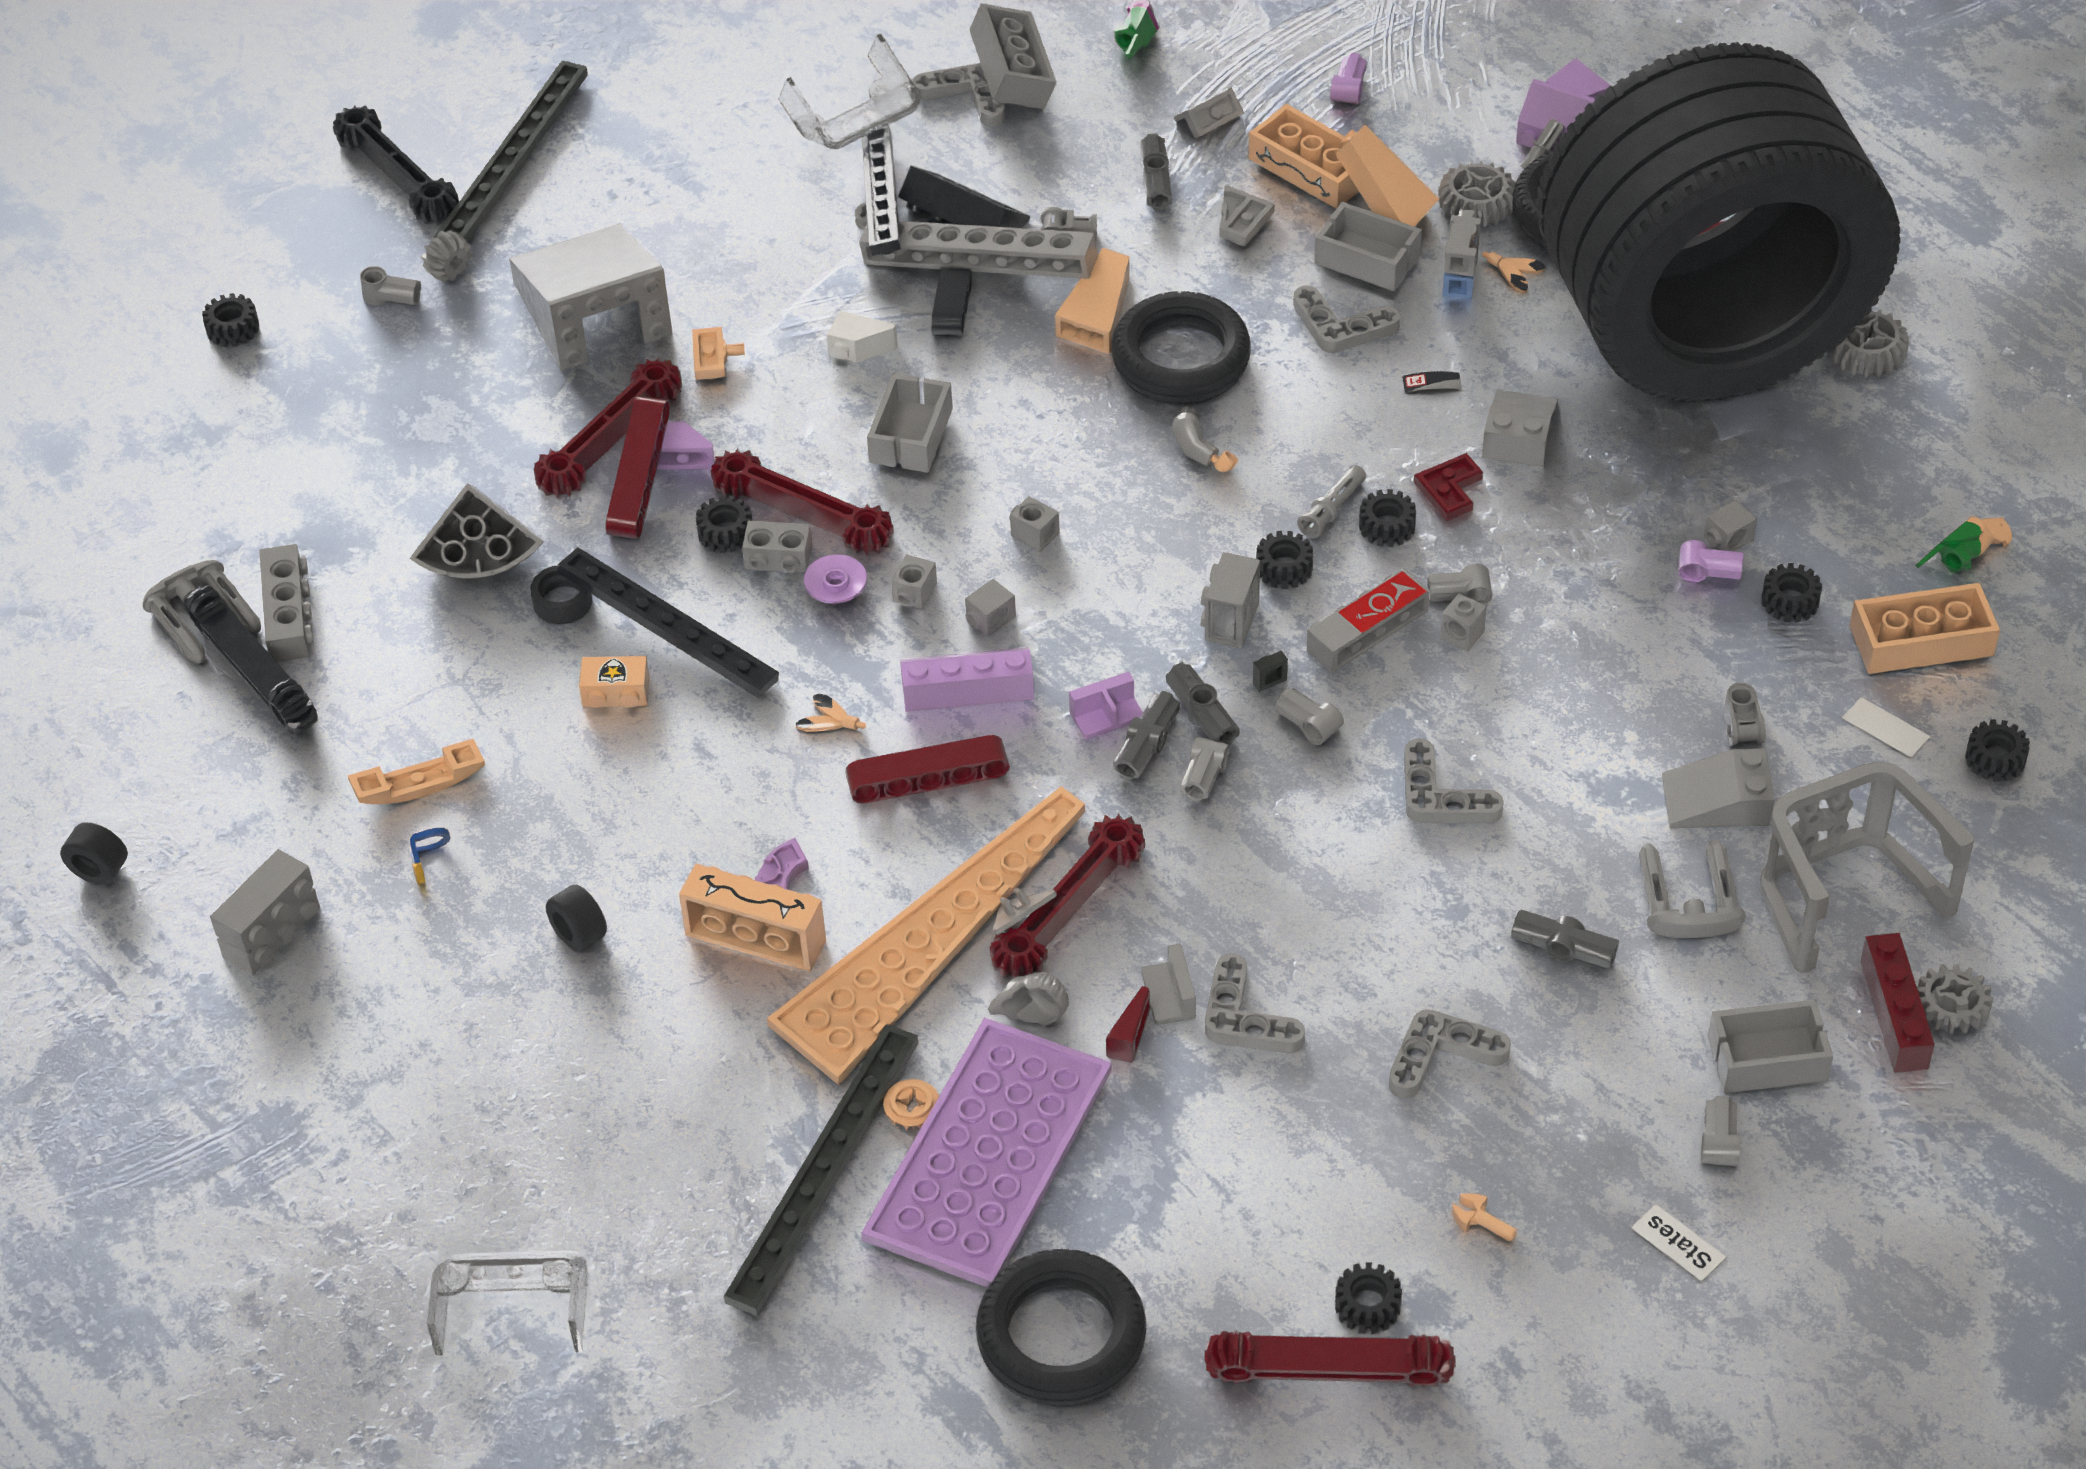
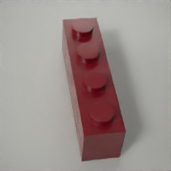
M1900 933L1866 936L1860 962L1894 1073L1927 1070L1930 1066L1935 1044Z

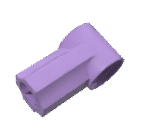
M1350 53L1347 57H1343L1338 75H1334L1332 79L1331 101L1352 104L1360 103L1363 77L1367 61L1360 54Z
M1689 540L1681 545L1679 576L1683 580L1691 583L1700 582L1706 576L1741 579L1743 552L1708 549L1705 543L1698 540Z

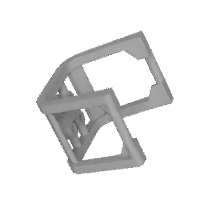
M1884 762L1863 764L1790 791L1781 796L1773 806L1771 816L1773 832L1767 864L1761 872L1759 890L1796 971L1804 973L1816 968L1820 947L1814 937L1818 920L1826 918L1830 898L1811 864L1863 845L1879 849L1916 886L1943 919L1954 916L1957 913L1975 837L1903 768ZM1872 782L1863 827L1847 830L1849 827L1847 822L1848 812L1853 807V801L1849 797L1850 790ZM1896 789L1939 832L1944 855L1953 865L1948 888L1944 883H1940L1900 843L1887 833ZM1825 799L1829 808L1820 809V801ZM1795 810L1800 820L1791 827L1787 816ZM1827 831V838L1818 841V832ZM1779 847H1781L1783 851V854L1780 856H1778ZM1791 871L1807 903L1801 932L1796 926L1775 883L1779 876Z

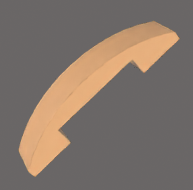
M474 739L443 747V757L383 774L380 766L348 775V780L359 803H400L447 789L485 766V761Z

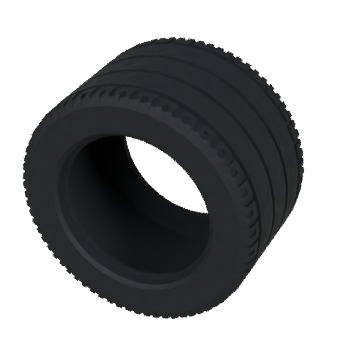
M1732 42L1730 45L1719 43L1717 46L1708 44L1705 48L1700 46L1693 47L1690 51L1684 49L1677 55H1674V53L1667 55L1665 59L1658 58L1654 60L1653 64H1646L1641 67V70H1634L1629 73L1627 78H1621L1613 87L1610 85L1605 89L1606 92L1603 95L1599 94L1592 104L1589 103L1584 108L1585 111L1583 113H1579L1575 117L1576 121L1568 125L1567 132L1563 133L1559 138L1560 142L1555 144L1553 148L1554 153L1550 154L1547 159L1548 164L1544 166V175L1541 176V185L1538 186L1539 196L1537 197L1538 206L1536 209L1540 233L1550 256L1604 359L1626 383L1646 394L1649 393L1651 396H1660L1666 400L1670 398L1672 401L1682 399L1683 402H1690L1692 400L1694 402H1702L1704 399L1714 401L1716 398L1724 400L1728 396H1732V398L1738 397L1742 393L1747 395L1755 389H1764L1767 385L1773 386L1781 379L1790 378L1789 375L1798 374L1802 368L1811 366L1815 360L1822 359L1826 352H1831L1835 349V345L1842 343L1846 339L1845 336L1847 334H1851L1856 330L1855 327L1857 325H1861L1864 321L1863 317L1869 315L1872 311V306L1877 305L1878 297L1884 293L1885 286L1890 282V275L1894 272V265L1897 264V254L1899 253V244L1901 243L1899 235L1900 221L1891 195L1820 79L1800 60L1794 59L1791 55L1785 54L1781 50L1775 51L1771 47H1764L1760 44L1752 46L1750 43L1740 45L1739 42ZM1733 215L1731 218H1729L1722 224L1716 226L1715 228L1705 233L1700 234L1702 231L1709 228L1713 224L1723 220L1728 216Z

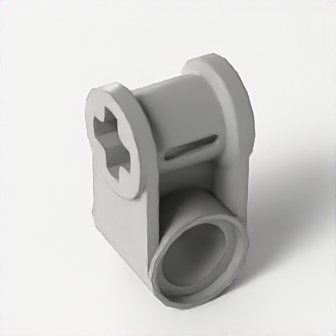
M1738 682L1732 684L1727 690L1723 714L1730 746H1735L1738 742L1757 741L1758 744L1765 743V721L1760 711L1755 689L1747 683Z

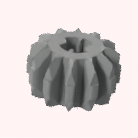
M451 230L446 233L440 231L437 238L431 237V243L424 246L426 252L421 256L424 261L423 267L429 274L443 282L446 280L453 281L457 274L462 275L464 267L469 266L467 260L472 257V253L469 251L471 245L456 232Z

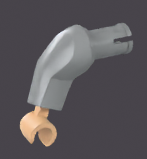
M1189 407L1182 408L1173 420L1172 429L1185 456L1207 467H1211L1214 464L1215 468L1220 472L1232 470L1237 464L1238 458L1228 451H1223L1219 457V449L1203 438L1197 411L1191 408V412H1188Z

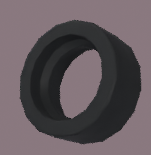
M558 565L542 570L534 577L530 585L533 609L539 618L548 623L558 625L572 623L581 619L589 612L592 605V594L558 574ZM559 587H571L580 591L574 598L564 602H552L543 598L549 591Z

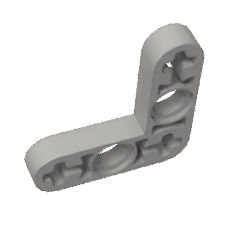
M980 63L920 73L912 79L913 95L920 100H930L971 92L979 118L983 124L997 126L1005 120L1004 103L994 101L992 96H980L982 93H990ZM948 80H958L959 82H957V83H947L946 81H948ZM993 107L994 113H991V111L988 110V108Z
M1305 285L1294 291V309L1323 351L1330 353L1339 352L1393 335L1399 330L1400 313L1393 307H1379L1338 320L1317 288ZM1316 316H1323L1326 318V320L1318 322L1314 321L1312 318ZM1364 327L1367 330L1364 332H1355L1352 330V328Z
M1420 738L1413 739L1406 744L1404 753L1406 813L1411 820L1419 823H1494L1502 817L1504 800L1494 790L1436 789L1434 746L1431 742ZM1416 753H1422L1423 764H1417ZM1416 776L1426 777L1429 780V782L1423 785H1418L1412 781V778ZM1418 797H1424L1425 808H1419ZM1450 802H1458L1464 807L1461 810L1453 811L1448 809L1446 805ZM1470 803H1474L1473 809H1470ZM1485 804H1491L1492 809H1487Z
M1234 953L1220 957L1216 963L1205 1016V1034L1207 1038L1218 1044L1282 1053H1294L1303 1048L1305 1043V1027L1299 1020L1290 1017L1240 1011L1247 980V962L1242 956ZM1230 968L1236 969L1233 974V982L1227 981V972ZM1229 993L1235 997V1000L1230 1003H1222L1217 1000V997L1220 994ZM1218 1023H1225L1222 1029L1216 1028ZM1236 1024H1239V1032H1235ZM1257 1025L1263 1028L1264 1032L1261 1035L1252 1036L1246 1033L1245 1030L1249 1026ZM1270 1029H1275L1274 1037H1270ZM1287 1032L1294 1033L1291 1039L1285 1038Z
M1422 1010L1413 1017L1390 1070V1091L1395 1096L1404 1099L1417 1095L1437 1049L1491 1066L1502 1065L1509 1059L1510 1039L1505 1033L1434 1010ZM1427 1024L1433 1025V1027L1429 1028L1427 1038L1422 1037L1423 1028ZM1462 1032L1469 1035L1471 1039L1466 1043H1458L1452 1039V1035ZM1477 1039H1481L1479 1047H1476ZM1493 1045L1500 1046V1048H1497L1496 1051L1489 1050L1493 1047ZM1417 1048L1423 1050L1426 1056L1422 1059H1413L1408 1056L1407 1052ZM1408 1069L1411 1071V1078L1406 1084H1402L1400 1081L1404 1079Z

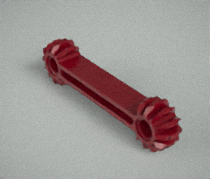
M659 357L655 361H650L646 358L645 364H636L635 371L631 372V384L562 449L556 452L550 449L548 455H539V460L534 463L533 469L538 489L542 490L545 496L554 494L557 499L563 494L570 497L572 491H581L582 484L586 483V471L627 433L633 404L637 396L677 400V395L681 392L682 388L681 373L678 366L673 365L671 360L662 362Z
M738 448L733 453L725 450L724 456L715 457L714 465L711 466L710 472L713 486L716 492H721L724 495V498L733 495L737 500L739 496L744 495L843 537L845 547L851 548L854 554L860 551H864L866 556L869 551L880 553L881 547H889L890 539L893 538L894 526L891 522V517L888 511L881 509L880 505L874 508H870L868 503L864 508L854 506L761 466L758 456H753L750 450L743 453Z
M1119 813L1114 819L1105 815L1103 822H1094L1092 831L1088 836L1090 848L1052 889L1056 891L1057 896L1033 911L1018 929L1009 927L1005 930V933L995 934L994 942H991L989 948L991 963L994 970L1000 971L1003 979L1011 975L1013 978H1016L1017 976L1033 974V972H1042L1043 964L1048 959L1046 946L1118 865H1123L1129 869L1131 861L1139 862L1141 853L1145 849V838L1141 824H1135L1132 816L1124 820Z
M1235 1330L1234 1332L1222 1331L1220 1335L1210 1336V1341L1207 1342L1204 1352V1362L1206 1363V1371L1210 1372V1377L1221 1379L1224 1383L1228 1381L1235 1384L1238 1382L1250 1383L1252 1379L1406 1382L1409 1386L1418 1385L1424 1388L1430 1385L1437 1387L1439 1383L1445 1384L1449 1382L1450 1377L1454 1376L1456 1356L1450 1341L1440 1339L1437 1335H1410L1409 1338L1252 1335L1249 1331L1242 1333Z

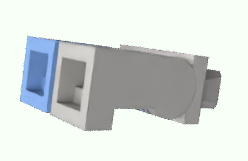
M1460 210L1458 216H1451L1450 234L1445 252L1442 296L1472 299L1481 229V218H1477L1476 211Z

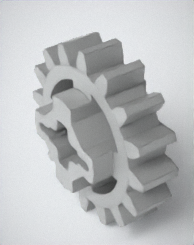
M1940 964L1938 973L1931 968L1928 969L1926 977H1920L1917 987L1927 1021L1934 1020L1936 1022V1030L1942 1028L1943 1025L1947 1026L1949 1034H1953L1955 1028H1960L1964 1034L1968 1033L1969 1025L1979 1029L1982 1020H1988L1994 998L1990 996L1991 986L1983 985V975L1974 978L1971 976L1972 968L1969 967L1965 972H1962L1958 964H1954L1952 970H1948L1944 964Z

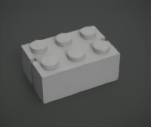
M1341 202L1330 217V222L1327 221L1315 237V264L1395 291L1405 278L1406 271L1409 272L1420 257L1422 229Z
M892 373L867 435L869 463L896 467L897 463H900L903 469L929 473L953 409L951 383L924 378V404H921L919 377Z
M277 849L210 916L215 935L219 937L217 942L222 958L254 975L262 966L270 962L273 955L285 943L292 940L295 933L307 921L316 915L320 905L316 891L312 888L314 883L308 865Z
M1816 999L1712 1011L1708 1040L1714 1060L1717 1062V1071L1724 1093L1829 1080L1833 1053L1826 1031H1822L1824 1024Z

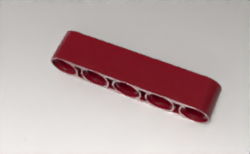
M642 396L635 398L606 517L605 528L606 534L609 536L639 539L641 536L669 419L670 404L666 399Z
M986 735L856 760L846 767L845 774L853 801L864 804L1000 778L1009 771L1010 765L1002 738L996 735Z

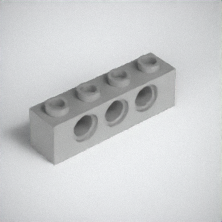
M297 544L259 549L265 642L268 653L276 662L309 657L308 644L314 643L311 624L307 625V621L312 620V613L309 601L305 602V598L310 597L308 579H303V575L308 574L306 556H300Z

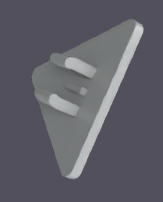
M1015 888L1014 893H1016L1017 899L1000 898L1001 906L998 909L993 929L995 934L1002 933L1056 897V891L1051 890L1027 896L1023 890Z

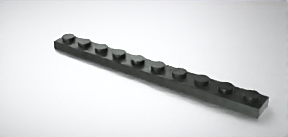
M561 60L436 232L434 238H437L440 231L446 233L451 230L469 242L588 76L587 66Z
M886 1024L724 1294L725 1304L758 1316L883 1105L886 1093L896 1083L919 1044L918 1035Z

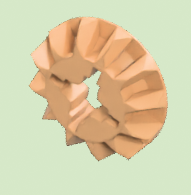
M918 1079L900 1081L894 1084L884 1097L885 1116L891 1119L893 1125H903L906 1130L909 1126L921 1128L939 1095L936 1089L925 1081ZM913 1096H915L917 1106L914 1107L913 1111L908 1112L907 1105L910 1104Z

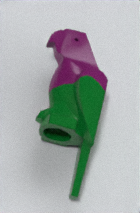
M1135 0L1126 8L1129 14L1123 26L1116 27L1114 30L1115 41L1126 52L1127 59H1131L1141 46L1146 48L1160 28L1149 0Z

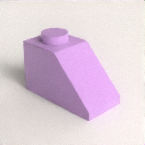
M668 422L657 469L711 470V466L715 462L713 444L686 422Z

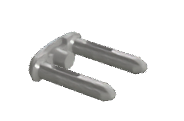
M216 560L195 563L168 575L146 592L142 603L143 609L148 613L154 614L188 660L195 663H202L205 660V649L172 608L170 599L179 596L184 603V599L197 589L196 586L199 585L202 588L209 585L218 592L227 607L250 633L258 634L261 630V620L240 595L236 587L225 576L223 564ZM167 617H169V618L171 619V621L175 624V626H176L177 628H175V627L172 625V623L169 621V619H168Z
M1719 840L1709 842L1706 850L1718 906L1716 907V913H1706L1704 903L1699 899H1691L1684 903L1683 909L1685 914H1680L1679 909L1670 910L1659 852L1649 843L1641 847L1639 859L1650 910L1647 926L1652 932L1666 937L1704 938L1734 932L1743 924L1746 914L1738 906L1726 847ZM1722 883L1725 884L1727 897L1724 895ZM1654 886L1657 887L1659 901L1656 899Z

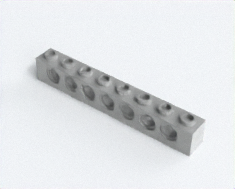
M899 221L901 250H896L888 255L878 254L872 256L869 247L868 223L859 241L864 265L941 269V267L971 268L974 272L1089 279L1098 256L1094 233Z

